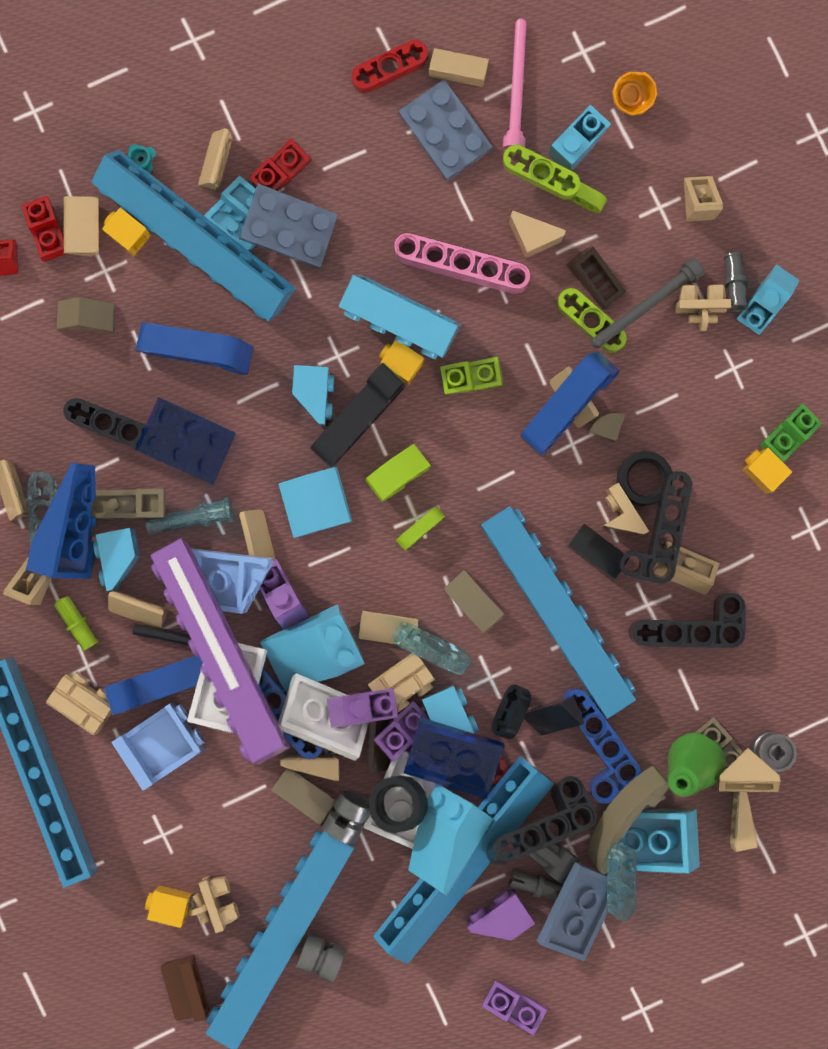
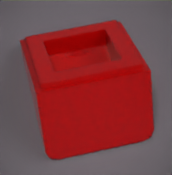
M16 239L0 241V276L18 274Z

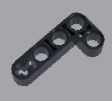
M382 363L370 375L367 385L317 438L310 449L332 468L405 388V381L385 363Z
M79 398L67 401L63 409L64 416L69 422L158 458L166 457L171 453L184 422L182 412L174 405L168 403L161 404L156 408L149 426ZM82 409L91 414L90 420L80 415L77 416L74 414L75 410ZM167 411H174L176 416L174 422L165 425L162 420L163 415ZM105 416H110L112 420L111 426L107 430H101V419ZM130 427H137L138 436L134 440L128 441L126 431ZM157 437H163L165 441L164 447L160 451L152 449V442Z
M672 471L664 477L648 553L634 550L623 552L617 560V566L624 575L656 583H666L674 577L692 491V480L687 473ZM678 476L679 481L684 483L683 488H678L676 492V497H682L681 502L667 499V495L674 496L675 487L671 486V480H677ZM673 504L678 508V516L676 519L669 521L665 517L664 511L667 506ZM664 533H669L673 538L672 545L667 549H662L659 545V538ZM630 556H636L639 560L638 568L632 572L627 571L624 566L625 560ZM658 562H665L667 565L666 574L656 577L653 573L654 565Z
M723 593L714 602V621L641 619L634 621L630 625L629 637L634 643L643 646L738 647L745 639L746 605L744 599L739 594ZM728 598L733 599L736 605L735 610L730 614L724 610L723 606ZM644 625V628L647 630H657V636L646 635L643 640L642 636L637 635V630H641ZM671 625L678 629V637L674 641H669L665 634L666 629ZM699 626H703L707 631L706 638L701 642L697 641L694 636V632ZM729 626L735 631V638L731 642L725 641L723 637L724 630Z
M568 776L555 783L551 788V797L558 813L490 842L486 850L489 861L494 865L502 866L591 828L596 822V813L581 780L574 776ZM563 785H567L571 789V798L564 794ZM575 812H579L583 816V825L576 822ZM550 822L557 825L559 829L558 836L551 833L549 828ZM525 833L532 836L534 841L532 847L524 842ZM510 844L514 847L513 850L505 854H500L498 850Z

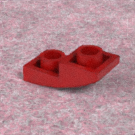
M290 138L272 158L268 157L249 178L256 185L261 184L279 191L313 159L294 139Z
M48 195L22 204L21 207L28 229L33 235L39 257L43 263L65 255L64 235Z

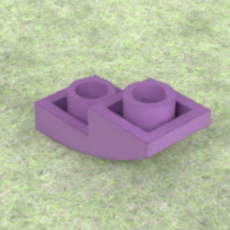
M411 701L407 707L398 713V718H393L373 740L388 758L394 761L432 722L418 705Z
M497 980L494 982L482 1005L483 1008L506 1022L509 1020L533 1036L549 1009L529 996Z

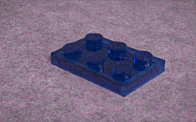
M158 397L135 451L214 485L236 433Z
M420 717L403 773L487 799L504 749V743Z

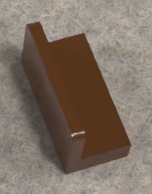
M191 955L162 964L161 971L175 1020L180 1021L193 1017L195 1022L206 1019L210 1009L195 956Z

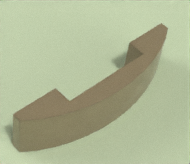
M166 489L96 490V499L91 504L92 516L96 517V519L165 518Z
M651 766L628 783L613 799L597 823L590 840L588 857L601 874L606 875L621 854L617 845L645 806L649 805L655 808L669 789L668 780L657 767Z

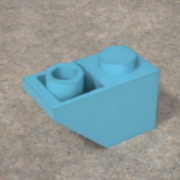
M590 104L551 145L548 156L557 164L572 171L588 155L611 126V123Z
M776 264L748 301V308L741 311L737 320L760 335L792 296L800 280Z
M294 365L293 396L320 427H326L327 420L332 421L333 403H328L329 392H334L335 375H330L329 367Z
M132 528L96 534L97 541L93 543L96 558L101 560L102 569L99 570V579L102 587L106 586V591L118 590L140 558L136 531Z
M450 685L422 698L433 727L471 742L477 740L474 733L479 731L473 715L467 717L463 706L468 703L461 688L455 690L454 685Z

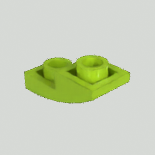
M498 357L440 366L445 395L504 386Z
M413 444L379 467L365 481L381 502H384L403 490L407 483L428 471L431 465L415 444Z

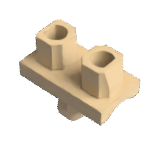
M684 285L680 289L679 301L675 304V314L698 313V315H689L688 323H698L699 331H707L708 323L718 322V315H708V313H726L727 309L731 308V299H726L724 285L708 286L707 299H698V287L696 285Z
M211 875L203 877L202 881L198 883L205 902H203L200 893L193 895L195 906L188 909L190 916L199 915L201 924L210 921L207 914L208 911L215 933L224 931L227 924L238 919L240 913L235 902L221 906L219 896L231 891L227 876L212 879Z

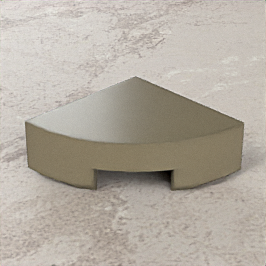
M610 413L600 417L591 426L588 433L616 442L625 414Z

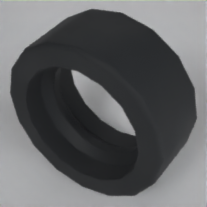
M643 451L635 453L621 464L618 469L616 482L620 484L632 504L639 506L656 504L659 501L662 481L668 473L672 472L671 466L664 457L655 452ZM641 462L653 464L661 474V485L658 490L647 496L635 493L628 482L631 468Z
M400 775L383 779L375 785L370 794L369 810L371 817L376 825L386 832L400 833L414 829L422 822L427 813L428 801L426 793L420 783L411 777ZM393 787L406 789L412 797V814L405 821H393L385 812L384 797L386 792Z

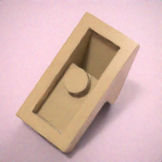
M619 483L605 490L608 494L605 497L606 502L613 512L618 510L620 515L604 524L603 528L635 535H644L649 532Z

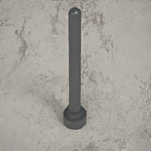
M690 258L682 264V269L679 270L680 274L591 340V345L594 348L601 347L682 285L699 281L705 276V270L701 263L695 258Z

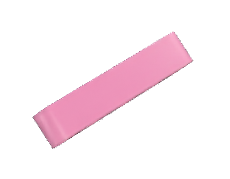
M410 233L400 235L395 241L396 259L404 265L511 294L522 293L530 280L529 269L521 263ZM403 244H411L415 247V251L409 255L401 253L399 249ZM431 251H437L442 255V259L438 262H431L428 260L427 255ZM464 258L470 265L467 269L460 270L456 268L454 262L457 259ZM485 266H492L496 269L497 274L493 277H486L481 270ZM513 273H519L522 275L524 282L515 285L511 283L509 276Z

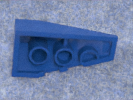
M71 463L32 540L26 570L50 578H91L95 560L93 547L95 541H92V527L96 526V517L92 516L91 506L96 499L94 465Z

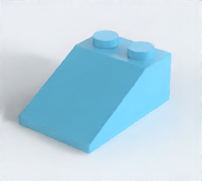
M338 604L260 640L262 648L267 650V657L284 691H288L291 679L296 673L320 682L340 676L365 664L362 653Z
M437 784L427 799V813L418 825L408 871L447 896L493 821V818L472 803Z
M643 809L618 843L617 848L621 854L609 870L691 873L698 869L700 861L697 809Z

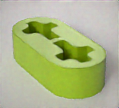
M435 506L395 541L406 551L446 516Z

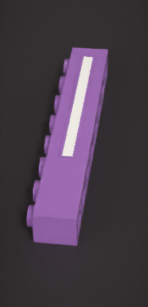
M180 538L151 554L154 562L151 568L157 579H162L167 588L163 592L170 605H175L179 613L176 615L178 624L183 631L187 630L191 637L188 644L196 657L200 656L204 664L201 666V671L208 682L212 681L216 692L213 693L216 702L220 708L225 707L229 715L226 722L234 735L238 734L242 742L239 748L245 760H250L251 763L259 765L290 748L190 545Z

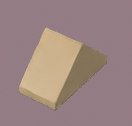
M713 177L684 178L687 222L715 220L723 210V202Z
M512 211L509 220L511 229L525 259L561 243L566 232L564 229Z
M27 558L5 588L3 595L28 605H41L52 578L26 570Z
M749 748L719 777V792H778L780 786V775Z

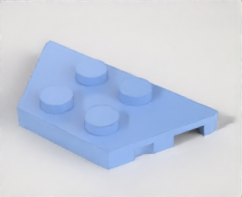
M191 548L221 610L239 614L246 613L273 564V558Z

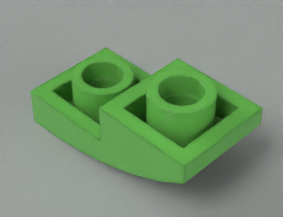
M802 403L759 446L763 450L769 448L784 463L822 425V422Z

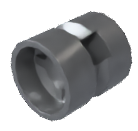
M770 730L762 731L756 734L751 741L750 750L775 772L786 771L796 761V746L785 735Z
M342 789L333 805L335 810L330 811L323 824V829L327 834L340 842L355 844L363 829L361 823H366L370 816L369 799L358 792Z
M309 933L295 969L308 975L315 972L318 979L333 985L347 948L333 942L326 945L323 938Z

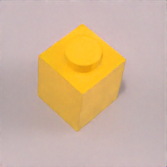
M121 207L117 212L113 211L107 216L104 221L105 226L102 228L107 236L133 257L152 236L143 225Z
M396 340L392 345L387 343L379 355V358L382 359L380 365L385 363L407 385H410L424 364V357Z
M769 448L760 452L757 449L745 459L747 465L742 469L765 494L772 493L792 473Z
M159 885L154 890V893L150 892L148 894L145 904V910H149L147 920L181 928L186 921L192 893Z

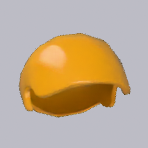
M646 72L625 73L615 82L612 91L613 103L623 114L630 116L643 114L654 105L657 97L656 83Z

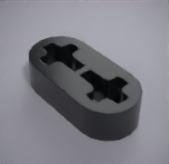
M515 684L507 688L492 723V731L496 736L510 740L517 735L531 702V693L528 689Z

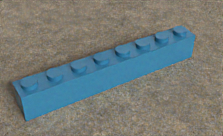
M117 150L104 155L91 181L101 194L113 199L125 212L136 217L147 230L155 232L165 240V243L170 248L178 250L187 257L189 263L201 268L209 275L212 281L224 286L235 299L244 302L252 308L258 317L269 322L281 314L296 287L122 151Z
M511 506L481 524L480 527L602 715L608 719L636 701L632 694L636 690L627 677L622 679L616 670L620 665L611 652L606 654L601 645L605 642L596 629L590 630L585 622L589 617L580 604L575 606L570 599L573 593L564 580L559 582L554 573L558 570L548 556L544 559L538 550L542 547L538 538L533 532L528 534L523 525L526 523V520L518 509L513 511Z
M15 657L1 660L0 728L62 886L65 888L90 878L98 871V868Z
M519 756L479 805L478 808L493 818V821L447 896L422 879H419L373 935L388 955L406 964L412 960L491 863L486 854L489 843L517 830L552 788L554 783L523 757Z
M325 830L323 832L316 831L309 843V846L313 848L308 857L302 855L294 869L298 875L293 883L289 880L286 882L279 895L283 898L278 908L273 905L264 921L269 923L264 933L258 930L252 940L250 947L254 948L250 957L243 956L235 970L239 974L234 983L229 981L220 995L224 999L219 1009L214 1006L205 1022L209 1024V1027L205 1033L206 1035L229 1049H237L354 850L355 844L340 842L327 834Z

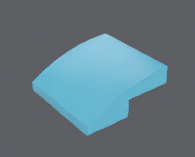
M238 176L221 193V199L204 216L251 252L256 245L242 241L239 237L255 188L241 176Z
M337 467L278 484L293 538L352 522Z

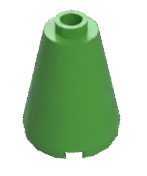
M687 733L678 737L671 745L667 757L669 787L675 794L687 797L715 785L726 766L725 754L719 743L702 733Z

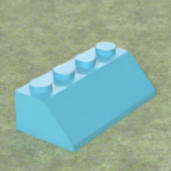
M363 275L352 276L338 306L345 309V316L355 321L363 318L371 322L369 327L382 334H385L387 330L397 335L396 341L409 347L414 343L422 347L421 353L433 359H436L437 356L443 358L446 355L462 325Z

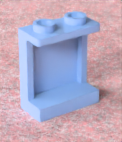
M175 702L168 704L111 742L143 791L205 750L202 745L205 743L203 736L197 728H191L187 722L189 715L181 704L178 706Z

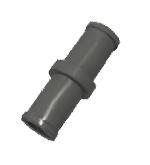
M731 252L724 256L727 274L724 283L725 287L728 288L729 299H731V308L729 309L733 312L744 311L748 308L745 289L748 280L747 276L744 275L743 255L740 252Z
M516 869L512 870L510 876L521 880V882L509 879L508 883L509 888L531 893L534 898L539 899L541 896L556 901L559 895L556 892H560L563 887L562 884L546 880L543 875L536 877Z

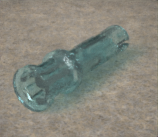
M224 497L223 501L209 504L200 502L196 508L165 514V518H146L145 524L149 536L195 525L210 527L211 523L224 520L233 522L234 512L230 498Z

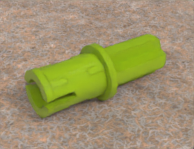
M63 597L54 604L68 626L66 630L71 631L83 652L99 642L85 622L87 618L81 616L70 597Z

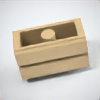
M414 651L368 683V686L372 692L394 688L398 713L410 704L407 699L415 693L421 697L433 688L431 682L435 678L417 652Z
M75 672L74 675L72 673L65 674L47 699L46 704L90 734H98L112 714L104 689L99 688L98 691L88 685L90 680L78 672Z

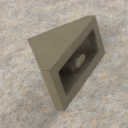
M84 297L58 301L57 330L114 332V303Z

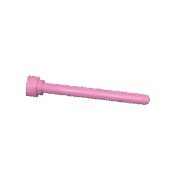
M518 19L515 23L510 126L503 137L504 151L512 145L525 147L526 138L521 131L527 25L524 19Z

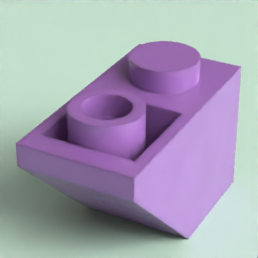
M277 559L274 560L260 590L274 618L283 629H286L310 616Z
M394 688L327 699L331 728L398 718Z
M513 889L510 892L504 890L492 899L494 903L485 909L481 906L470 913L467 928L471 933L513 940L532 927L535 921Z

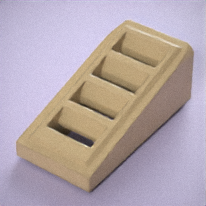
M338 754L319 755L314 759H307L301 755H284L281 759V766L333 781H339L340 756Z
M733 792L730 844L731 848L736 852L758 848L747 792Z

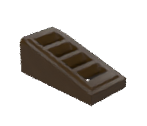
M594 246L586 248L566 264L602 309L607 308L626 292ZM590 259L592 263L583 269L580 265ZM597 268L599 272L589 278L587 274ZM604 277L606 281L596 288L594 284ZM611 285L614 289L603 297L600 293Z

